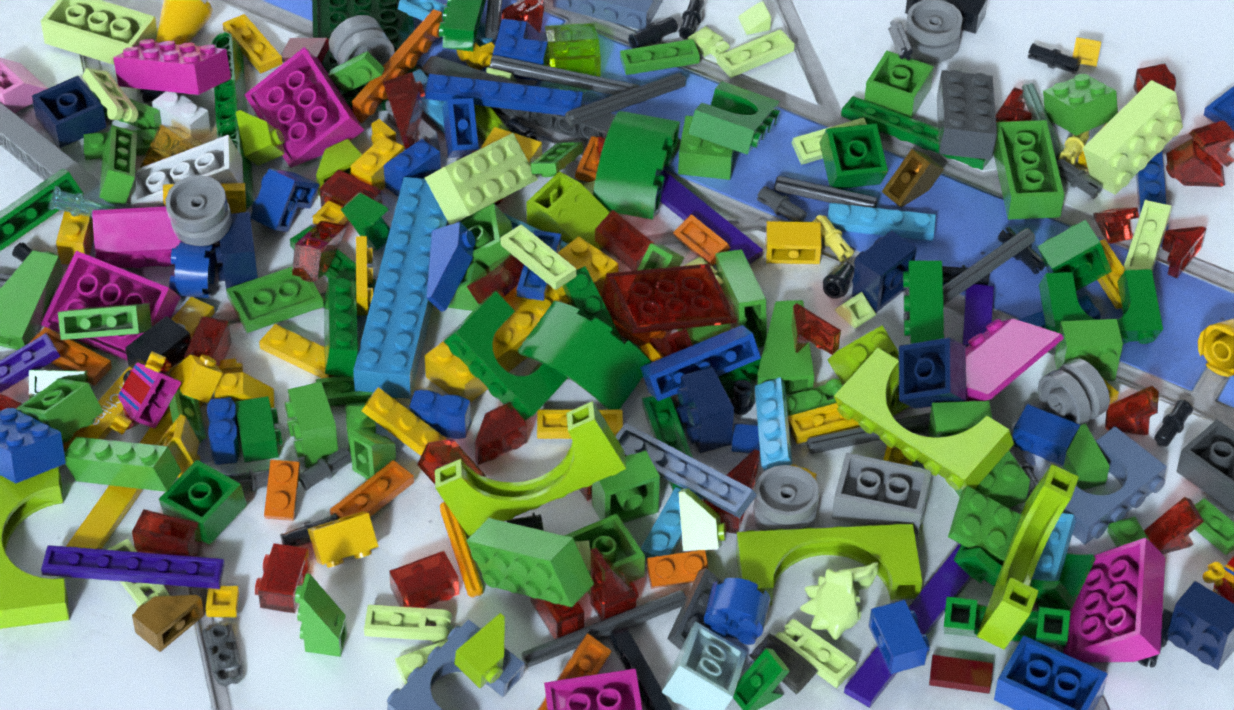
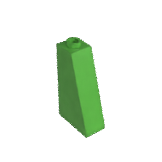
M742 249L715 253L717 275L723 281V284L719 285L722 290V296L732 327L736 328L743 325L753 333L757 347L765 346L767 338L766 298Z
M33 250L0 288V346L19 350L35 337L64 272L59 256L48 251L39 252Z
M803 300L775 302L757 374V385L781 377L785 384L786 395H792L813 388L814 370Z

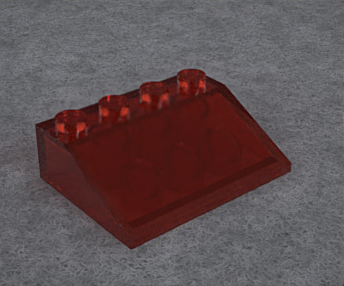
M709 264L606 274L601 298L611 318L632 334L734 324L737 322V318Z

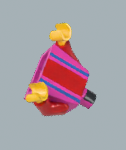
M152 351L146 365L136 363L132 370L124 374V385L118 394V398L123 405L124 416L118 413L110 424V428L123 435L126 430L136 427L140 423L154 429L157 427L181 384L180 380L166 375L171 369V363L166 357Z

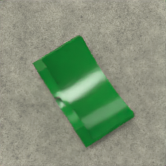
M619 111L616 114L603 145L593 190V196L609 212L651 220L658 214L665 177L660 175L664 165L669 166L673 152L677 147L680 121Z
M554 301L519 347L518 353L539 361L563 374L591 394L607 410H619L643 378L640 367L651 363V361L629 340L624 344L611 334L613 328L595 317L590 321L579 314L580 309Z
M961 545L954 561L980 584L984 580L995 587L1002 566L990 558L981 548L969 549ZM1066 554L1059 581L1032 579L1030 587L1038 590L1035 603H1038V608L1071 610L1096 560L1094 555Z

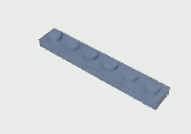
M627 423L624 424L615 436L625 451V457L629 454L647 451L661 477L684 489L689 488L700 498L738 518H741L757 496L753 489Z

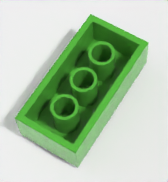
M1047 120L996 122L997 136L993 154L1007 219L1061 217L1064 191Z
M488 518L466 540L471 550V556L477 562L483 574L484 582L492 588H499L512 593L530 596L534 599L538 598L554 604L573 607L594 585L572 537Z

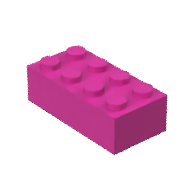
M145 39L140 41L139 45L123 49V53L113 57L119 87L200 95L231 79L227 49L215 48V45L200 47L195 46V43L178 45L174 41L157 43L154 39Z

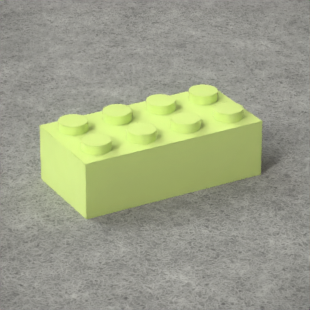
M57 0L41 20L45 44L113 65V57L123 53V49L139 45L140 41L145 39H154L156 41L157 36L155 16L102 0Z
M1151 80L1083 147L1089 175L1097 182L1102 183L1103 189L1116 195L1123 187L1129 184L1130 180L1140 170L1146 167L1147 163L1157 153L1163 150L1164 146L1174 136L1180 133L1183 124L1176 92Z
M514 133L425 177L449 225L457 223L538 180L536 175L532 174L531 166Z

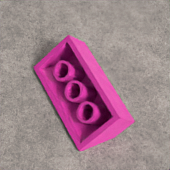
M166 207L92 210L96 259L119 268L168 267L175 265L171 264L172 248H176L181 240L178 239L173 231Z

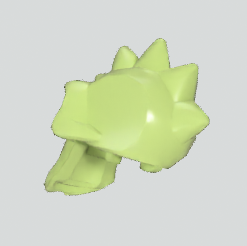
M874 562L863 567L838 570V572L827 569L825 577L820 576L818 578V585L805 587V592L811 600L801 605L800 609L803 612L814 615L811 629H827L832 638L837 640L845 630L851 629L858 623L861 618L860 606H857V603H860V597L857 596H859V590L868 589L873 584L878 572V563Z

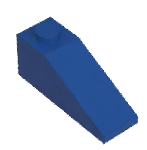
M461 222L432 230L426 298L441 312L447 310L473 259L475 237Z

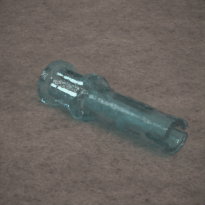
M57 186L53 189L48 206L50 210L56 208L70 212L71 216L74 217L80 214L91 218L92 210L118 209L85 199L81 193L75 195L61 191L60 187Z

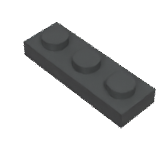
M707 568L698 572L667 638L679 650H681L695 621L708 628L704 622V615L711 587L716 581H718V584L723 582Z

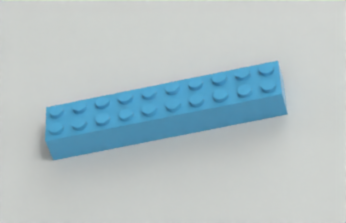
M403 178L353 370L355 391L374 392L379 387L391 397L411 399L433 304L426 298L432 230L449 225L426 179Z

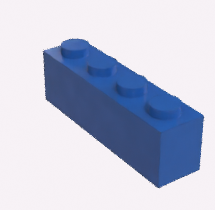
M741 325L644 365L640 369L648 392L657 401L677 394L682 375L713 367L717 376H720L761 359L753 333Z

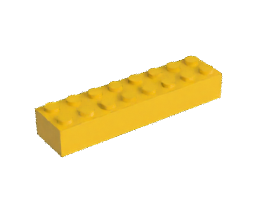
M578 236L558 252L576 270L586 266L598 291L601 289L606 293H610L618 286L619 263ZM518 283L501 296L515 312L496 331L492 345L497 362L507 372H510L528 358L520 355L518 349L554 301H559L571 305L562 286L555 290L548 285L544 301L517 297ZM444 341L425 355L426 378L449 395L462 396L471 403L488 389L479 378L471 374L469 368L459 357L451 353Z

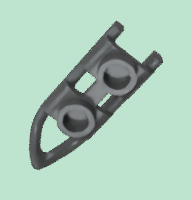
M229 623L226 626L218 624L213 626L211 630L204 629L203 634L215 680L219 685L225 687L230 684L240 683L243 678V667L232 624ZM227 643H231L232 650L226 647ZM213 646H218L219 648L216 654H214ZM237 667V676H230L226 679L220 677V670Z

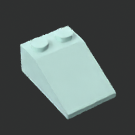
M695 621L671 668L662 693L667 695L671 701L682 704L691 710H725L734 696L747 651Z

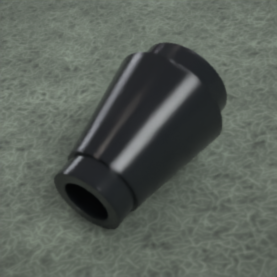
M843 262L823 279V291L828 297L838 299L847 294L854 274L853 265Z

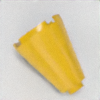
M163 0L155 42L174 41L178 45L190 43L211 18L213 12L211 4L208 1L204 4L201 0Z
M1234 318L1209 325L1200 333L1198 338L1200 357L1204 355L1208 362L1205 365L1216 374L1226 377L1234 375Z

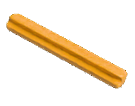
M442 502L440 504V512L467 594L472 598L481 596L483 594V585L475 561L471 556L465 531L446 503Z

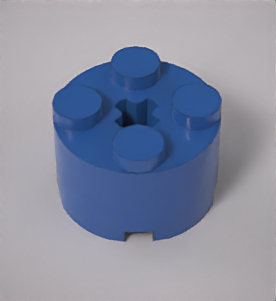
M180 241L176 248H172L171 264H175V274L170 276L169 288L179 296L210 299L212 291H207L208 284H214L216 254L210 253V251L215 248V244L195 246Z
M725 578L722 584H718V581H716L711 587L704 622L709 630L723 638L726 636L737 638L743 644L753 645L756 642V638L760 637L763 633L770 604L769 593L765 590L764 594L757 590V584L741 578Z

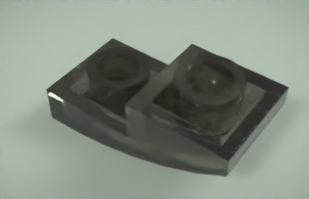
M770 633L749 655L756 661L766 648L773 649L790 670L782 682L796 695L818 672L804 657Z

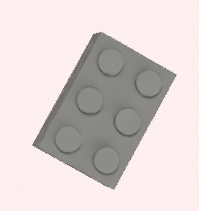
M846 453L834 496L832 518L872 526L913 524L914 534L918 536L929 493L931 472L923 468Z

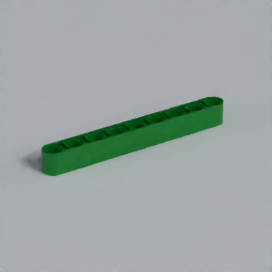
M224 32L218 34L211 43V45H215V48L227 49L231 79L214 87L217 139L229 135L242 157L243 183H245L246 209H248L254 202L252 164L244 156L236 112L239 110L248 113L247 99L244 95L246 94L243 52L232 35Z

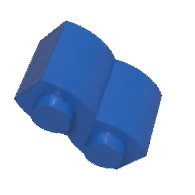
M430 390L414 391L409 406L413 414L445 437L452 439L466 438L471 424L470 401L458 395L442 396Z
M231 397L210 399L207 405V415L209 421L208 436L213 462L216 465L237 463L240 449L235 403Z

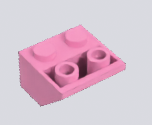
M0 58V102L13 113H16L33 104L32 95L48 88L21 63Z

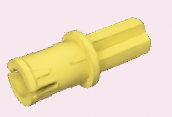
M1089 130L1077 136L1073 134L1072 137H1069L1065 141V148L1060 153L1059 160L1065 157V161L1073 165L1089 139Z
M818 215L812 221L820 222L823 244L831 248L839 261H845L843 255H845L847 260L853 255L854 250L843 239L842 232L839 229H835L826 216Z

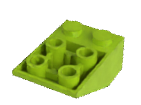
M560 171L526 202L527 224L541 231L561 234V240L568 244L579 236L598 250H601L623 229V225L580 182Z
M881 325L839 349L827 361L844 385L877 348H880L897 360H899V351ZM899 384L892 398V416L910 407L899 401Z

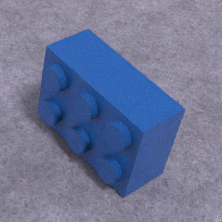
M7 408L0 411L1 476L14 483H19L66 464L60 431L15 408Z
M1023 635L997 680L994 700L1014 710H1095L1103 695L1108 673Z

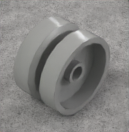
M922 0L915 3L909 9L905 32L914 51L911 54L912 57L920 61L936 63L951 59L958 52L963 18L961 12L954 5L943 0Z
M368 15L348 18L336 27L329 39V50L339 65L368 51L384 66L394 54V46L376 19Z
M195 175L176 182L169 190L165 199L166 210L171 220L173 231L179 240L189 245L206 246L221 240L228 233L232 224V215L227 203L225 190L220 182L209 176Z
M1080 358L1068 361L1058 370H1053L1039 380L1037 388L1039 400L1046 412L1083 425L1089 420L1100 416L1109 408V392L1103 378L1090 363Z
M790 465L774 466L764 471L757 479L754 489L757 496L753 504V518L759 530L813 528L817 517L819 489L817 481L812 475L799 467Z

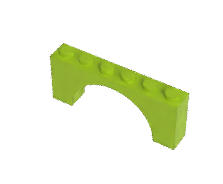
M877 348L834 395L838 405L837 410L845 419L851 420L852 418L857 421L865 432L869 434L874 432L890 448L895 446L900 449L903 455L910 461L915 462L917 460L932 475L937 476L939 474L945 478L946 482L955 490H963L967 486L975 489L1014 445L1010 430L989 416H986L969 430L948 437H925L903 428L893 418L891 413L892 398L899 384V360L880 348Z
M593 401L566 413L568 432L572 438L570 449L558 466L538 478L522 482L495 481L477 474L462 459L435 470V489L468 536H471L488 518L503 522L511 520L515 516L537 509L541 505L555 499L563 498L567 494L583 487H589L599 480L614 476L626 469L625 451Z
M1051 464L1026 500L976 637L1004 650L1031 614L1038 594V590L1030 587L1035 568L1058 519L1072 498L1078 476Z
M59 466L19 483H14L0 475V629L69 620L68 594L64 578L48 579L30 575L16 567L6 555L9 539L22 521L43 508L63 503L62 479Z
M913 524L737 532L736 558L739 578L757 584V590L762 594L766 590L770 595L769 606L772 605L774 586L786 569L803 559L821 555L842 556L858 561L865 566L877 562V575L886 586L890 600L915 599L921 592L922 576Z

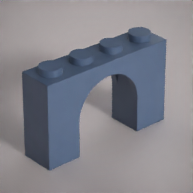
M553 0V7L643 30L646 25L652 22L663 0Z
M1117 427L1109 430L1096 440V443L1110 466L1109 473L1120 482L1122 488L1109 495H1094L1075 486L1072 498L1062 512L1074 514L1076 523L1072 535L1085 545L1093 538H1100L1110 523L1122 520L1133 507H1140L1147 496L1151 493L1159 492L1166 482L1164 477L1167 466Z
M469 619L461 627L457 625L448 635V641L442 647L437 646L432 650L427 658L428 662L422 668L416 667L411 672L406 685L402 689L396 688L387 699V710H443L434 701L431 689L441 677L453 672H462L454 664L456 650L481 630V628ZM504 647L503 673L494 683L490 684L487 682L486 684L504 697L523 677L525 663Z

